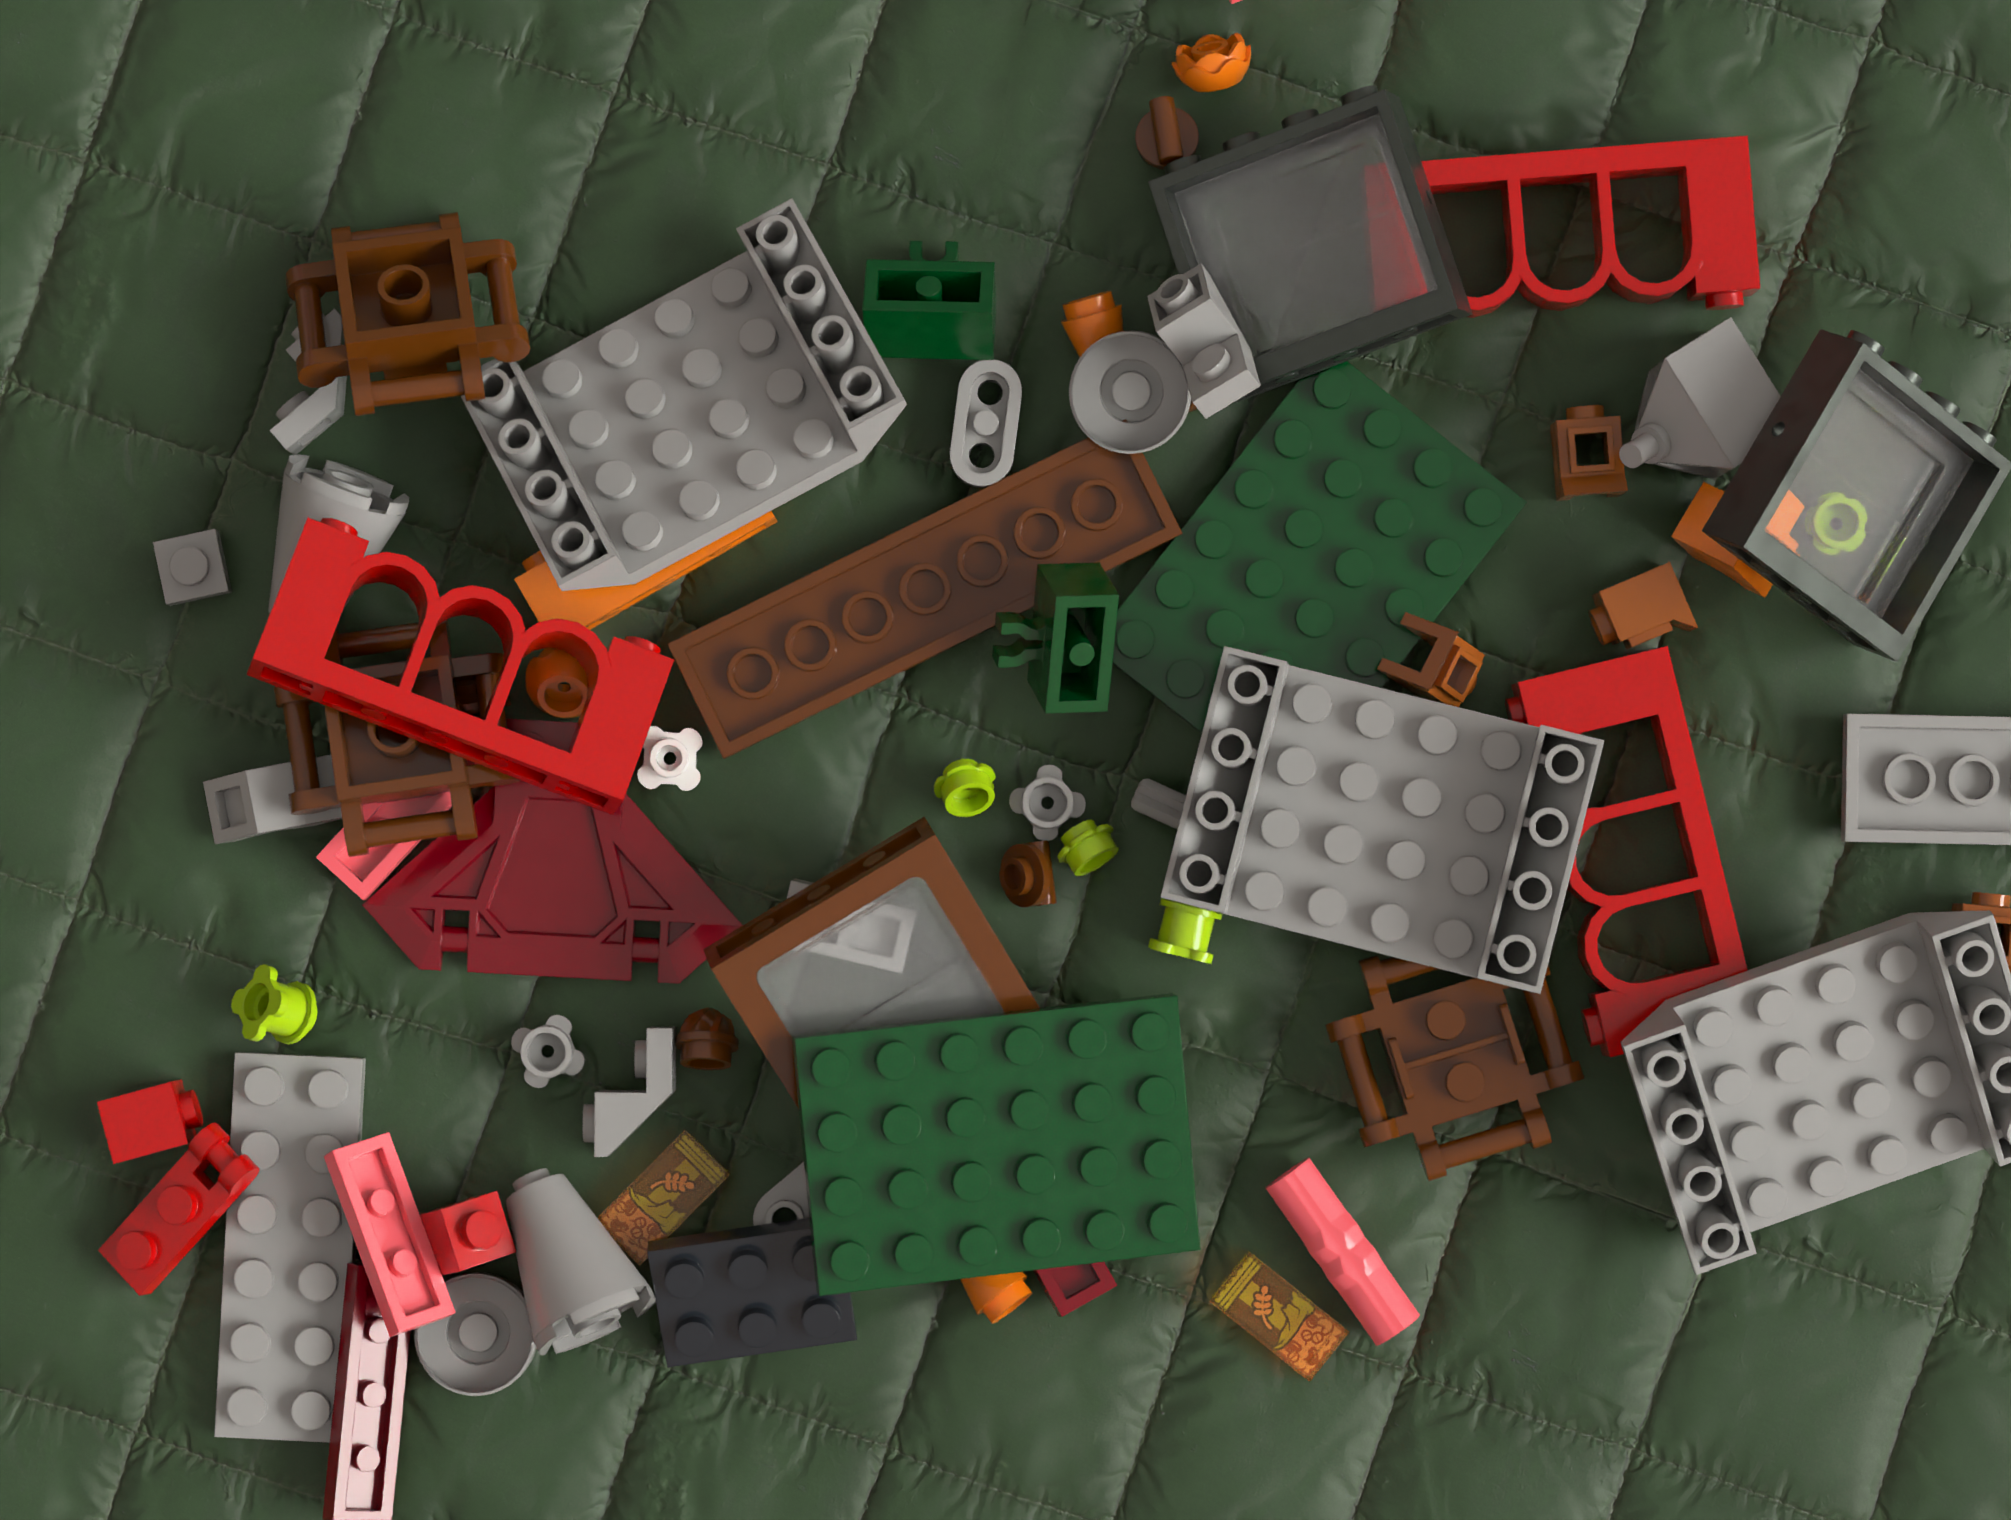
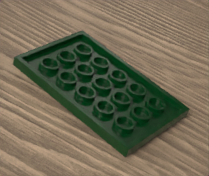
M1348 361L1306 376L1296 383L1181 529L1182 534L1174 538L1118 609L1112 664L1201 734L1224 646L1287 661L1291 666L1382 688L1389 679L1388 676L1377 670L1382 658L1401 664L1420 639V637L1400 624L1405 612L1434 622L1527 502Z
M1168 993L792 1036L816 1292L819 1296L1201 1250L1177 995Z

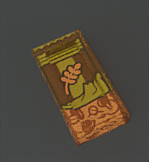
M685 1129L599 1215L598 1219L616 1243L640 1266L648 1258V1241L668 1238L731 1173Z
M1249 1250L1209 1299L1214 1306L1309 1382L1349 1333L1344 1326Z

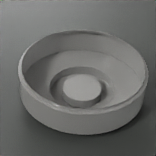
M1135 330L1109 334L1091 345L1076 363L1069 386L1071 410L1081 430L1099 446L1110 451L1125 454L1150 451L1172 438L1185 421L1192 400L1184 367L1165 342L1156 335Z
M486 1272L465 1273L447 1280L445 1285L456 1313L445 1319L415 1329V1347L421 1364L438 1384L458 1394L482 1396L508 1387L524 1373L536 1352L524 1292L506 1278Z

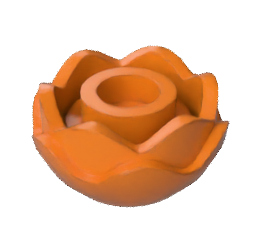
M1239 33L1232 34L1227 40L1218 35L1208 34L1201 37L1193 47L1179 45L1176 49V61L1172 62V66L1182 83L1195 92H1213L1226 89L1238 84L1246 74L1252 55L1251 45L1246 46L1242 35Z
M545 648L538 657L532 658L527 665L525 676L527 694L538 709L550 716L564 719L578 717L581 715L587 698L588 681L585 670L576 658L565 651Z

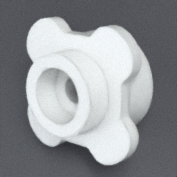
M650 726L643 745L644 764L637 773L639 782L648 789H655L660 784L677 785L683 791L694 789L701 779V774L696 769V754L703 745L701 735L692 728H685L680 733L663 732L657 726ZM668 752L676 755V761L672 765H668L664 761V756Z

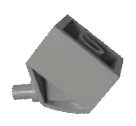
M1731 317L1670 354L1648 371L1635 431L1631 441L1624 444L1619 451L1620 459L1625 466L1636 468L1643 463L1655 464L1689 474L1717 479L1742 463L1781 396Z

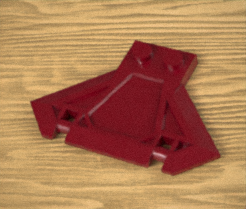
M506 719L509 730L566 752L578 723ZM522 780L513 784L494 786L474 804L478 838L458 841L457 835L436 838L362 904L415 966L421 970L441 971L443 952L467 953V972L632 981L633 962L658 963V983L680 984L707 960L703 949L743 926L627 794L615 813L610 815ZM446 910L470 911L469 927L445 926ZM636 920L661 921L660 938L635 937Z

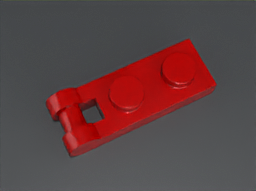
M216 1122L203 1128L191 1140L185 1154L98 1249L102 1256L139 1296L151 1294L250 1185L260 1171V1168L248 1155L243 1154L239 1156L228 1144L230 1136ZM210 1164L220 1173L216 1184L203 1172Z

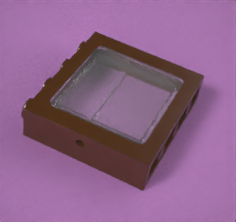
M925 816L703 949L712 972L797 1107L798 1097L792 1036L1040 1008Z

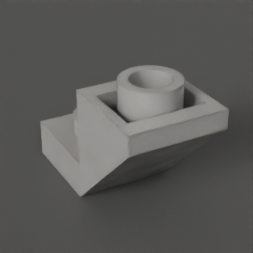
M1202 263L1184 274H1177L1168 278L1160 285L1158 290L1147 296L1155 330L1183 365L1192 402L1205 419L1260 387L1251 349Z
M334 308L326 316L323 314L327 347L345 345L342 316ZM298 327L291 334L296 341L286 349L295 362L301 354ZM347 376L336 377L331 384L318 388L311 396L306 391H302L288 400L277 411L276 416L280 422L270 432L287 451L297 455L344 415Z
M331 754L316 757L320 788L334 786L335 779ZM290 762L245 770L203 782L215 844L236 842L275 831L311 827L342 819L341 808L306 815L291 814L288 795L294 792Z
M651 1026L647 1028L646 1040L635 1041V1078L646 1079V1090H599L595 1092V1104H584L583 1141L594 1142V1157H608L613 1154L676 1091L675 1036L677 1035V1027Z

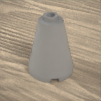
M300 454L290 455L283 472L269 613L272 610L308 517L319 522L322 518H333L351 525L357 530L358 537L369 541L363 556L365 557L382 551L406 514L409 497L404 493L393 500L390 498L393 485L361 470L326 460L323 471L306 468L309 456ZM354 592L350 595V597H349L348 600L346 601L345 606L347 605V603H348L349 600L351 599V597H352V595L354 594Z
M543 1168L520 1177L512 1184L515 1192L506 1199V1206L533 1343L539 1355H545L551 1345L557 1354L590 1343L621 1328L618 1320L624 1311L633 1307L638 1318L656 1303V1298L649 1284L564 1174L550 1176L548 1169Z

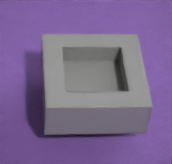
M211 529L153 542L166 605L172 606L232 593L219 530Z

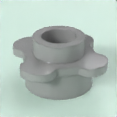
M1054 765L1040 767L1037 771V778L1026 788L1015 789L1009 799L1012 811L1023 814L1033 825V835L1041 841H1050L1056 838L1058 828L1070 817H1080L1086 807L1084 796L1069 789L1062 780V771ZM1044 797H1051L1053 799L1054 805L1052 808L1045 809L1042 807L1041 801Z
M553 1015L549 1017L547 1023L532 1030L523 1027L513 1034L511 1045L521 1055V1060L526 1067L524 1079L530 1086L542 1088L548 1084L552 1077L563 1073L575 1075L582 1070L585 1058L583 1053L574 1047L570 1037L572 1024L568 1018L562 1015ZM545 1045L553 1047L554 1054L552 1057L547 1058L542 1054V1049Z

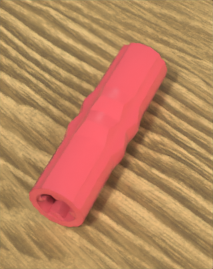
M1309 1157L1291 1167L1265 1187L1303 1241L1310 1255L1320 1265L1329 1282L1340 1293L1376 1346L1381 1345L1400 1333L1420 1316L1381 1260L1376 1249L1364 1236L1357 1222L1344 1208Z

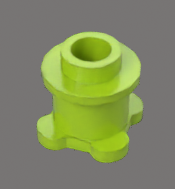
M1161 898L1159 905L1165 906L1158 939L1150 938L1148 948L1212 964L1214 955L1207 952L1214 921L1215 919L1221 920L1223 914Z
M263 964L255 969L253 979L246 987L235 992L231 1008L233 1013L239 1015L243 1023L242 1034L245 1039L257 1042L263 1039L266 1032H270L276 1041L290 1045L299 1042L305 1037L316 1022L318 1010L314 991L309 985L298 981L288 983L287 985L277 982V969Z

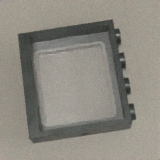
M1371 85L1353 90L1340 98L1342 104L1340 107L1319 114L1317 109H1307L1294 113L1281 121L1283 127L1281 130L1261 138L1259 132H1249L1233 137L1222 144L1224 152L1204 160L1201 159L1200 155H1190L1177 159L1164 167L1166 175L1148 181L1178 274H1184L1202 263L1251 349L1260 387L1235 401L1236 403L1472 315L1400 97L1386 89L1378 91L1376 85Z
M1820 329L1702 529V532L1855 646L1898 662L2011 470V462L1993 448L1997 439L1992 434L1967 421L1962 423L1956 418L1960 409L1955 404L1933 392L1926 391L1925 393L1919 386L1923 379L1918 374L1894 361L1886 362L1881 358L1885 348L1877 341L1855 330H1851L1848 336L1844 337Z

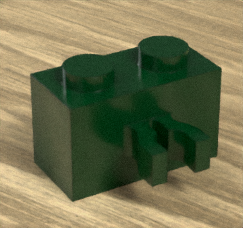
M910 241L909 260L866 259L862 309L863 323L881 358L994 360L997 310L995 262L959 261L958 242L946 241L945 256L939 261H927L923 258L922 241Z
M1100 562L1037 564L1033 619L1025 618L1015 612H996L995 625L1001 635L1019 634L1024 638H1018L1014 644L1009 646L993 645L992 658L998 668L1017 667L1029 661L1027 681L1045 714L1108 712L1119 594Z

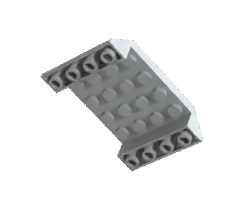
M793 198L736 228L747 250L744 253L525 371H522L517 362H502L493 359L483 364L481 371L485 399L466 402L465 395L461 396L561 591L633 585L861 463L906 407L907 403Z
M1224 646L1161 898L1541 994L1604 740L1545 725L1536 727L1291 666L1287 661Z
M1990 910L1907 913L1666 999L1620 1042L1688 1257L1696 1275L1757 1254L1750 1232L1985 1149L2000 1167L2011 1163V973L1996 921Z

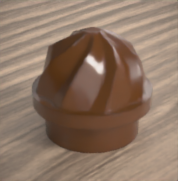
M706 1007L693 1012L684 1020L679 1034L675 1036V1047L681 1050L680 1064L684 1067L696 1070H723L731 1067L732 1053L739 1049V1039L735 1037L731 1019L716 1009Z

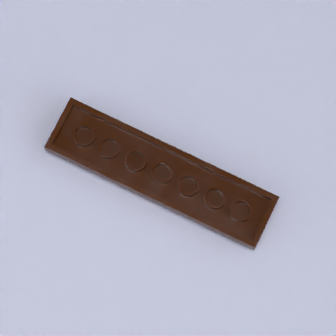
M1088 437L700 627L667 645L723 759H726L995 627L996 612L1022 614L1034 608L1037 564L1100 562L1104 571L1107 572L1181 535L1182 531L1144 454H1125L1110 451L1099 446Z

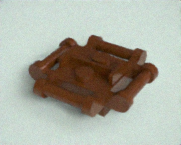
M458 212L439 214L440 221L351 232L350 226L331 228L334 260L295 265L286 273L287 293L295 301L301 354L296 359L299 382L307 387L320 388L331 384L336 377L350 376L356 416L375 414L374 407L465 395L466 402L485 399L480 358L494 357L502 362H516L525 358L530 352L528 332L525 327L520 325L512 276L517 266L513 244L504 239L463 243ZM481 272L487 276L494 325L475 327L467 274ZM338 291L345 345L327 347L321 297L325 292ZM460 361L461 370L447 371L446 363ZM384 371L385 380L371 381L370 373Z
M447 619L439 624L433 632L429 643L431 657L423 659L411 692L460 711L456 681L475 680L480 719H482L499 676L504 654L486 653L452 658ZM419 622L339 633L338 628H336L324 659L343 666V658L411 649L417 635ZM406 661L354 668L353 670L397 686ZM274 687L276 707L283 708L293 777L294 792L288 795L291 814L306 815L341 808L345 842L349 857L367 855L371 847L457 835L458 841L478 838L471 788L501 786L521 781L480 764L468 766L467 759L324 705L335 785L320 788L309 704L315 701L279 687ZM504 706L497 725L508 729ZM450 791L452 810L365 822L362 804L384 803L437 795Z
M1377 955L1358 961L1373 1010L1328 1023L1325 1026L1330 1042H1337L1364 1125L1363 1128L1358 1129L1364 1147L1412 1133L1427 1180L1432 1181L1447 1176L1446 1169L1529 1143L1533 1149L1552 1143L1549 1128L1536 1094L1585 1078L1579 1060L1572 1062L1546 978H1544L1541 994L1523 990L1548 1068L1546 1071L1530 1075L1503 990L1511 987L1473 978L1392 1003L1387 985L1438 970V968L1395 957L1379 960ZM1547 966L1545 977L1551 975L1549 966ZM1376 1029L1378 1030L1404 1115L1388 1119L1362 1034ZM1516 1101L1522 1119L1438 1145L1432 1129L1433 1126Z

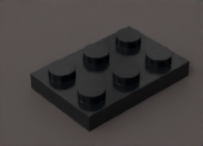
M809 1218L648 1241L647 1253L667 1368L857 1340V1326L851 1292L819 1296L816 1292Z

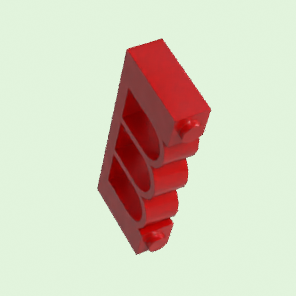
M1748 135L1421 161L1432 194L1501 189L1507 259L1505 281L1493 294L1479 298L1467 296L1472 315L1466 317L1475 318L1494 312L1513 295L1516 289L1524 299L1542 309L1558 311L1581 306L1595 295L1605 283L1614 293L1626 300L1645 304L1669 299L1686 285L1688 301L1705 300L1706 310L1743 307L1744 297L1752 296L1760 289ZM1389 164L1365 165L1360 174L1371 314L1431 291ZM1677 175L1684 250L1682 266L1672 280L1661 283L1642 282L1629 275L1619 262L1615 246L1610 181ZM1589 182L1595 248L1594 272L1590 280L1582 287L1568 291L1552 289L1541 283L1529 267L1525 247L1521 187Z
M309 517L307 518L246 675L610 815L615 813L625 798L674 659L661 655V649L656 644L635 636H627L624 640L614 636L606 648L593 631L575 621L556 618L538 622L525 631L521 614L508 598L495 590L470 585L452 589L439 597L434 579L424 566L410 557L391 552H382L363 557L369 541L358 537L357 530L351 525L333 518H322L320 522ZM381 582L395 585L409 595L417 608L419 616L417 635L397 686L324 659L346 601L354 591L366 584ZM467 615L480 618L490 624L501 638L504 650L502 667L482 719L411 692L435 628L451 617ZM544 648L563 650L576 658L586 673L588 681L587 698L567 752L497 725L522 658L535 650Z
M1668 646L1517 682L1511 685L1514 697L1505 699L1508 720L1536 727L1545 725L1577 734L1650 717L1668 791L1599 808H1587L1580 839L1591 826L1606 819L1671 804L1689 877L1618 895H1605L1594 891L1583 881L1576 867L1575 855L1567 890L1580 902L1594 906L1584 917L1577 936L1578 957L1586 974L1604 990L1587 994L1590 1008L1582 1009L1581 1015L1590 1047L1600 1045L1602 1055L1607 1057L1624 1054L1620 1042L1666 999L1748 971ZM1693 891L1711 964L1637 982H1625L1617 979L1604 968L1598 955L1597 939L1602 925L1613 913L1626 907Z

